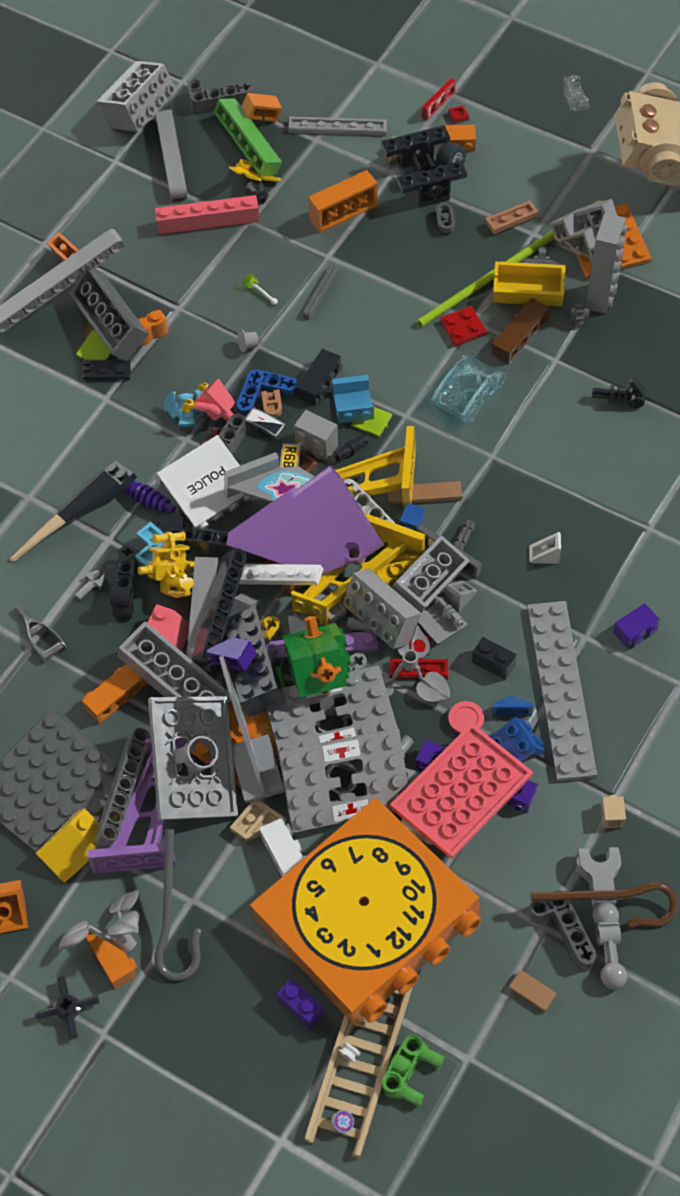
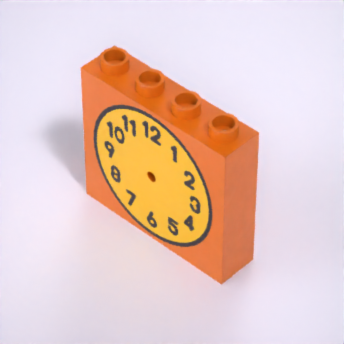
M376 797L250 904L254 919L259 926L332 1003L346 1015L355 1027L363 1019L368 1023L377 1020L386 1010L387 1003L385 1000L396 990L400 994L408 992L417 983L419 975L416 972L428 961L433 966L439 964L450 952L451 947L448 943L459 933L464 938L470 936L482 922V919L479 917L481 914L479 897Z

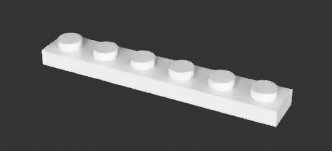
M245 564L239 584L319 585L323 568L321 565Z

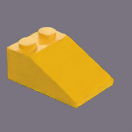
M85 808L79 809L35 854L65 883L89 861L88 850L99 849L94 842L99 823Z

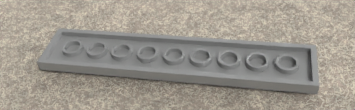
M566 601L528 604L527 610L556 781L563 782L597 778Z

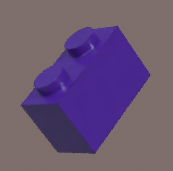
M644 603L615 622L613 633L627 648L633 645L637 646L647 635L651 636L657 632L660 619Z
M292 978L277 993L278 1002L309 1030L324 1015L323 1005Z

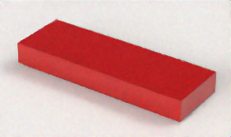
M450 78L422 106V119L427 121L455 93L456 80Z
M390 659V679L399 667V663H402V659ZM418 659V665L420 666L423 678L427 673L435 672L444 679H448V659ZM402 668L396 679H419L415 669L407 671Z

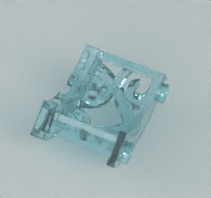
M474 353L463 355L449 370L438 388L432 391V399L430 403L460 418L465 423L473 422L477 412L484 403V396L486 394L491 395L494 391L501 388L508 374L504 369L496 370L474 358ZM465 376H476V383L479 388H468L460 392L458 380ZM445 394H449L447 402L455 398L450 406L441 402ZM457 405H459L463 413L455 410L454 408Z

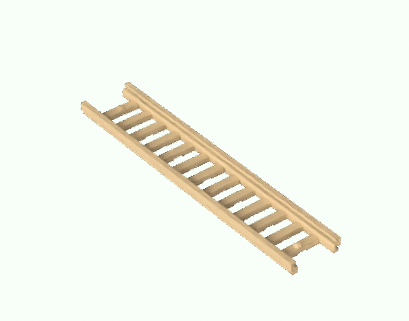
M413 987L404 994H400L397 990L394 992V994L402 996L399 1006L387 1003V1008L384 1012L396 1016L393 1026L376 1021L368 1023L365 1019L357 1025L390 1036L387 1046L349 1036L352 1023L346 1015L344 1016L307 1129L305 1141L313 1144L318 1127L335 1132L331 1126V1120L321 1118L325 1106L339 1111L346 1110L352 1115L364 1118L360 1130L352 1128L351 1131L342 1134L357 1139L352 1157H361L382 1089V1081L388 1070ZM347 1042L355 1048L381 1055L383 1059L380 1067L358 1060L352 1063L338 1051L343 1049V1043ZM338 1065L376 1076L374 1088L335 1076ZM331 1086L370 1097L367 1109L328 1097Z

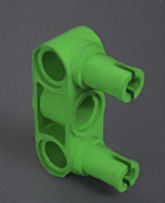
M417 1035L407 1036L394 1055L383 1078L382 1089L384 1095L388 1098H398L399 1100L402 1098L419 1107L424 1099V1095L408 1087L407 1084L416 1068L417 1062L423 1060L440 1069L445 1057L429 1049L428 1045ZM415 1044L418 1046V1049L410 1051L407 1046ZM389 1082H396L398 1087L396 1089H389L386 1085Z

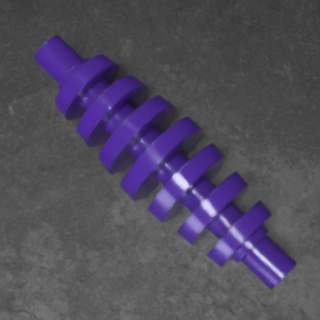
M133 481L124 489L127 495L143 506L159 510L160 512L169 511L174 513L176 511V506L170 504V499L151 486Z

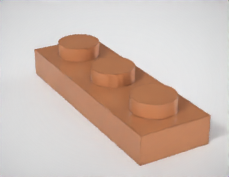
M529 200L486 218L485 223L491 232L496 234L537 217L538 210Z

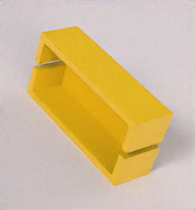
M495 262L493 303L525 304L533 298L546 306L563 307L565 265Z

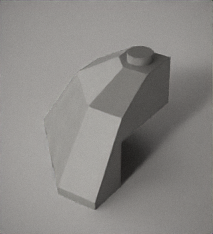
M608 199L580 208L549 224L556 241L565 243L572 251L580 256L584 255L592 263L595 241L604 213L616 216L617 213L612 199Z

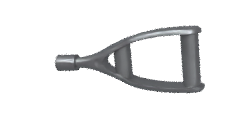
M17 605L14 608L17 614L23 618L30 644L42 662H46V659L63 648H67L65 642L52 628L27 616L26 611L21 605ZM41 630H45L58 643L41 654L31 637Z

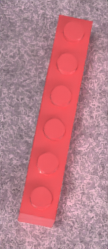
M256 195L155 208L159 235L259 222Z

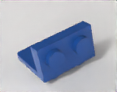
M514 717L490 737L520 762L524 761L531 754L540 756L545 752L542 746L543 741L531 731L532 726L527 720Z

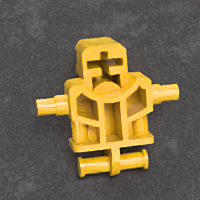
M165 532L162 535L153 534V543L163 542V546L149 547V551L153 552V560L148 562V565L145 567H138V574H147L150 579L160 581V591L165 595L174 598L188 597L191 594L190 589L194 585L193 579L188 576L190 570L194 569L195 561L186 560V550H189L190 546L183 544L175 545V541H185V533Z

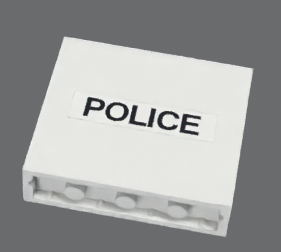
M218 435L159 471L155 478L159 485L164 484L193 524L194 529L204 530L212 520L218 521L224 516L223 513L229 510L231 512L239 506L240 502H247L253 498L242 493L229 498L226 497L224 493V472L240 465Z

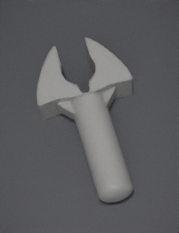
M99 570L87 573L85 577L88 583L75 594L76 599L81 600L92 588L98 587L102 590L105 584L104 574L100 579L94 580L100 575Z

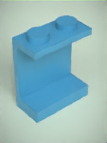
M368 375L332 379L338 423L374 419V404L372 405Z

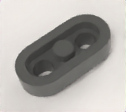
M448 203L438 204L436 207L438 229L443 233H450L455 229L453 207Z

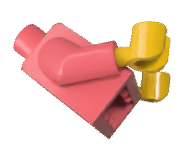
M217 379L210 385L207 383L198 385L197 390L202 391V393L196 398V403L191 399H186L181 408L186 413H190L192 408L195 411L206 412L214 421L222 416L227 423L229 418L234 415L230 408L235 402L222 382Z

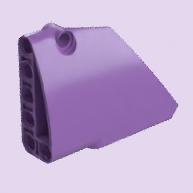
M331 466L299 488H292L230 531L227 538L228 546L240 548L243 551L280 564L321 565L323 568L322 575L351 563L360 565L368 555L384 545L341 476ZM355 551H359L358 556L356 558H352V554Z

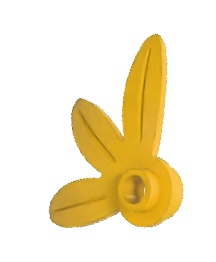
M241 159L236 164V167H229L230 170L238 174H244L250 179L281 181L278 177L260 176L257 171L252 170V164L244 159Z

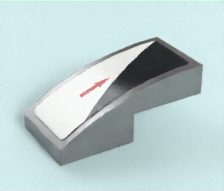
M252 408L245 418V424L256 432L261 430L273 440H275L285 426L277 418L256 408Z

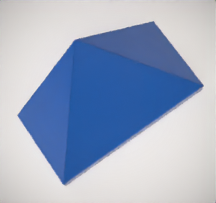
M510 695L493 703L492 716H532L533 703Z

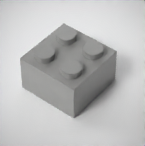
M305 410L294 425L295 444H301V451H306L317 459L328 461L333 451L338 447L337 424Z

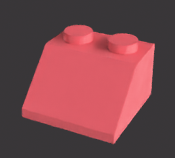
M156 604L147 623L182 652L188 641L190 623L176 611Z

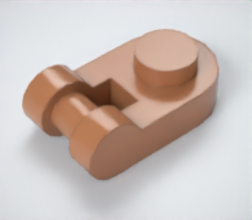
M279 390L269 393L267 391L261 392L264 412L278 418L282 414Z

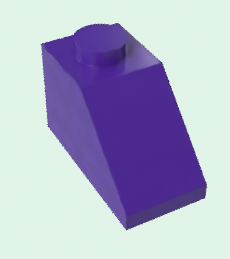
M235 637L206 651L215 665L221 666L219 657L223 656L228 668L241 671L247 670L257 654L251 641L246 638L240 639Z

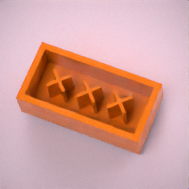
M366 170L318 193H314L308 197L310 222L321 233L377 207L378 183Z

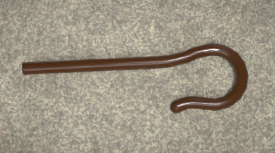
M651 882L625 890L530 893L531 901L629 898L653 890L662 891L667 895L670 905L669 910L663 917L658 919L641 917L631 919L626 923V927L629 929L637 926L655 928L665 926L672 921L678 908L676 894L671 887L661 882Z

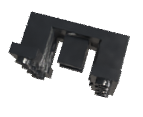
M445 125L381 141L386 158L397 155V162L403 173V176L397 177L398 185L402 194L412 193L418 208L450 200L451 181L467 177V171L462 161L436 166L434 161V145L450 142V135Z

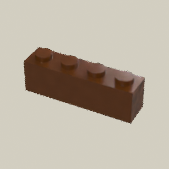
M533 298L528 303H525L521 311L513 316L510 324L504 326L501 334L492 340L491 354L510 364L548 320L550 308Z

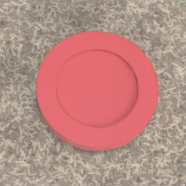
M459 702L449 712V725L458 734H461L471 723L481 729L484 724V713L473 702Z

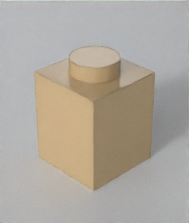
M616 795L603 797L601 804L603 828H624L626 822L624 797Z

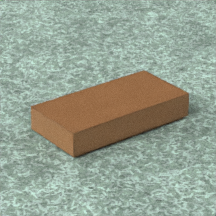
M522 970L519 971L509 986L511 991L544 1013L557 995L556 992Z

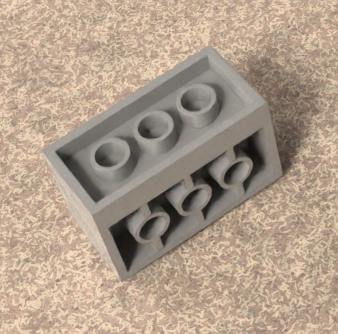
M136 61L97 102L110 128L138 132L177 90L164 64Z

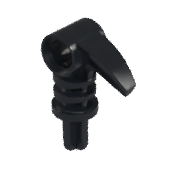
M631 378L629 389L624 387L621 390V387H617L616 390L614 385H610L609 389L593 388L592 398L608 399V403H613L614 400L620 403V400H623V403L626 404L628 401L630 407L641 408L645 405V387L639 380Z

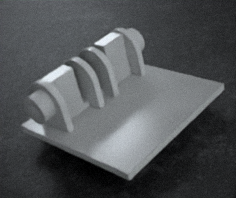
M440 596L434 599L435 604L425 609L418 620V624L437 645L468 625L445 598Z

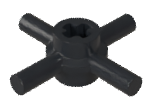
M60 976L57 978L61 997L56 1001L54 1007L35 1012L36 1020H41L57 1015L59 1019L66 1021L69 1039L74 1040L78 1038L74 1018L78 1016L81 1008L99 1004L100 1001L98 995L78 1000L73 995H69L65 976Z

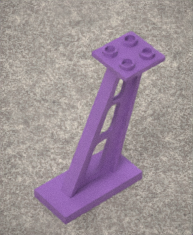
M145 739L149 759L130 799L118 838L110 848L88 850V859L93 874L165 867V843H160L166 820L158 821L157 802L153 811L140 812L148 790L151 787H155V781H152L154 765L151 739ZM182 739L175 740V750L184 747L185 741ZM150 817L151 823L145 843L143 845L126 846L135 822L140 818ZM173 851V866H176L175 855Z

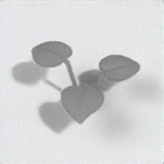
M416 625L411 637V649L410 642L397 648L399 655L402 656V663H399V667L392 678L389 679L388 674L381 671L388 697L394 692V687L391 683L394 682L401 669L404 668L407 671L416 670L421 680L417 684L416 692L422 700L432 703L447 700L450 698V688L440 674L429 672L424 678L421 675L418 659L428 654L430 644L418 625ZM420 639L425 642L426 648L423 652H416L414 650L413 642Z
M136 889L128 892L111 904L109 912L111 915L117 913L119 920L109 928L108 935L89 925L87 921L80 922L65 933L60 942V952L81 942L89 931H94L110 941L112 945L117 944L125 953L131 951L137 944L131 934L139 932V914L137 911H132L122 916V913L134 905L139 891Z

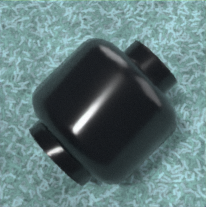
M250 181L245 187L244 195L245 197L256 195L259 206L266 202L269 192L261 181Z

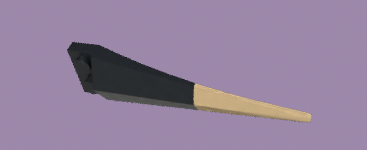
M117 461L109 464L105 470H100L10 558V561L15 562L33 546L79 514L123 491L137 476Z

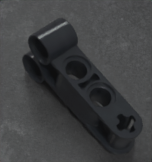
M130 545L123 546L119 550L114 588H111L110 591L113 617H133V595L138 562L135 558L136 549Z

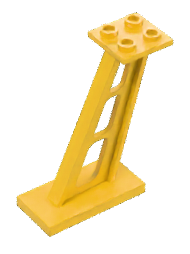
M407 426L404 447L336 471L343 480L364 474L365 481L359 484V486L369 496L402 489L403 508L405 509L407 503H412L416 455L414 426ZM394 464L400 465L399 473L396 476L369 481L371 472ZM352 486L348 487L353 496L361 492L359 489L355 492Z
M364 513L382 540L383 547L386 548L371 561L358 565L362 567L359 571L371 569L374 573H377L401 553L418 556L424 553L425 534ZM355 551L352 554V558H356L359 551ZM348 565L322 575L319 585H311L304 594L292 591V613L307 614V618L308 616H316L317 624L328 625V610L344 598L352 576L345 582L336 581L335 578ZM328 585L338 587L322 601L315 599Z

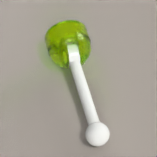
M252 273L244 278L243 284L247 288L259 290L271 301L272 305L278 303L276 298H272L257 285L258 279Z

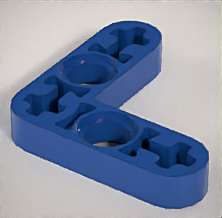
M252 370L249 372L238 398L237 411L239 414L247 416L251 409L255 407L261 389L271 392L279 390L280 394L294 395L297 393L298 382L292 377L262 370ZM259 377L256 379L255 384H253V379ZM270 380H276L278 383L276 385H270L268 382ZM248 390H254L255 394L247 395L246 392ZM246 401H248V406H246L245 408H242V407L245 406Z

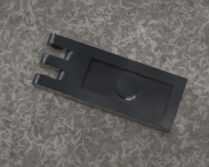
M130 360L83 361V366H90L83 367V379H131Z

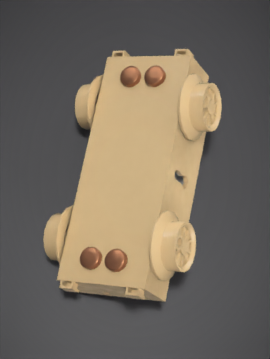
M655 82L643 85L636 92L629 91L624 93L621 98V105L614 115L623 166L641 169L647 175L648 181L680 187V102L677 101L676 95L671 90H668L664 84Z

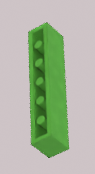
M219 99L214 114L260 176L277 175L282 161L253 122L248 119L236 99Z

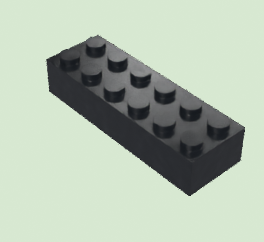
M256 606L230 616L224 633V640L226 641L233 637L246 638L252 642V646L257 652L246 671L232 669L239 702L248 717H252L285 703V698L265 622Z

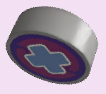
M340 1110L332 1116L331 1126L335 1132L345 1134L352 1130L354 1118L350 1112Z

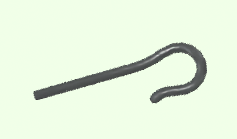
M166 829L163 923L154 960L157 970L163 977L172 981H182L194 975L199 968L201 960L199 938L202 930L195 928L192 933V962L188 969L179 973L168 970L163 963V953L171 928L174 830Z

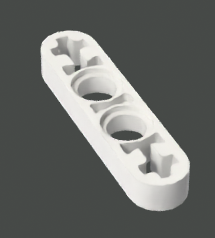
M344 480L345 483L354 484L352 488L355 492L358 489L361 491L354 496L356 501L359 496L367 498V504L361 508L364 513L370 515L371 510L378 509L380 511L379 518L383 519L385 516L387 518L385 519L386 521L395 523L354 480Z

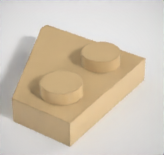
M260 800L251 802L231 825L230 831L247 842L261 836L260 827L282 818L284 824L287 821L286 818Z

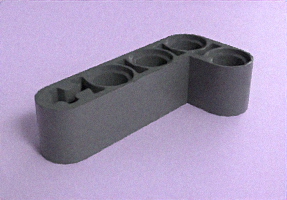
M198 79L188 82L189 100L192 110L196 113L214 111L219 99H236L239 105H242L247 93L254 94L253 85L250 82H240L203 89L202 82Z
M555 900L532 901L529 909L531 921L539 924L553 919L577 968L581 971L591 970L596 960V952L570 900H558L563 903L561 906H556L553 903ZM541 908L544 912L539 914L534 909ZM566 918L571 920L572 923L565 924L562 920ZM578 937L581 939V942L575 943L571 938Z

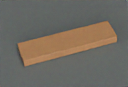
M461 481L413 484L411 504L462 500ZM402 489L387 492L388 505L403 504Z

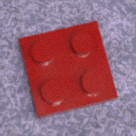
M472 306L440 317V323L455 347L487 335L486 328Z

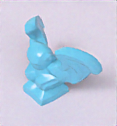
M194 390L196 398L202 393V391ZM176 392L169 393L164 403L165 413L168 411L174 420L176 417L179 418V428L197 427L196 416L198 415L201 418L205 412L195 411L194 408H192L190 413L181 410L186 399L193 400V394L183 393L177 395L179 402H176Z

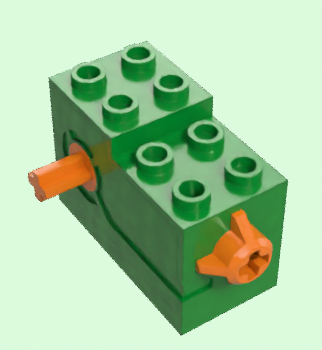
M308 616V618L304 619L306 630L282 635L290 672L300 697L347 686L346 679H349L348 664H351L349 653H347L346 647H344L347 646L345 634H343L342 628L338 629L336 623L318 627L316 616Z

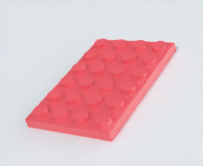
M471 723L390 804V808L449 858L453 859L533 776V771Z

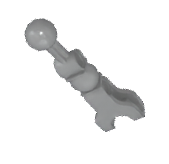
M609 847L606 861L602 863L595 862L587 848H578L576 854L577 873L588 882L590 891L615 890L613 879L621 867L619 848ZM591 899L594 909L592 917L597 925L595 928L596 940L598 945L604 946L606 965L601 970L600 978L604 986L608 989L616 990L623 987L627 982V972L618 963L616 945L621 943V931L618 922L619 912L617 907H615L616 899Z

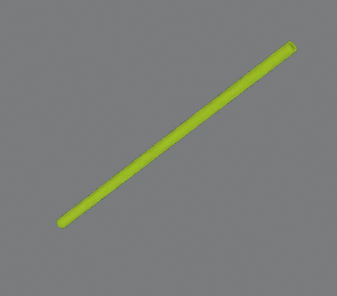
M550 231L505 262H521L539 250V247H543L554 240L553 232ZM495 269L417 320L420 327L425 326L494 280Z

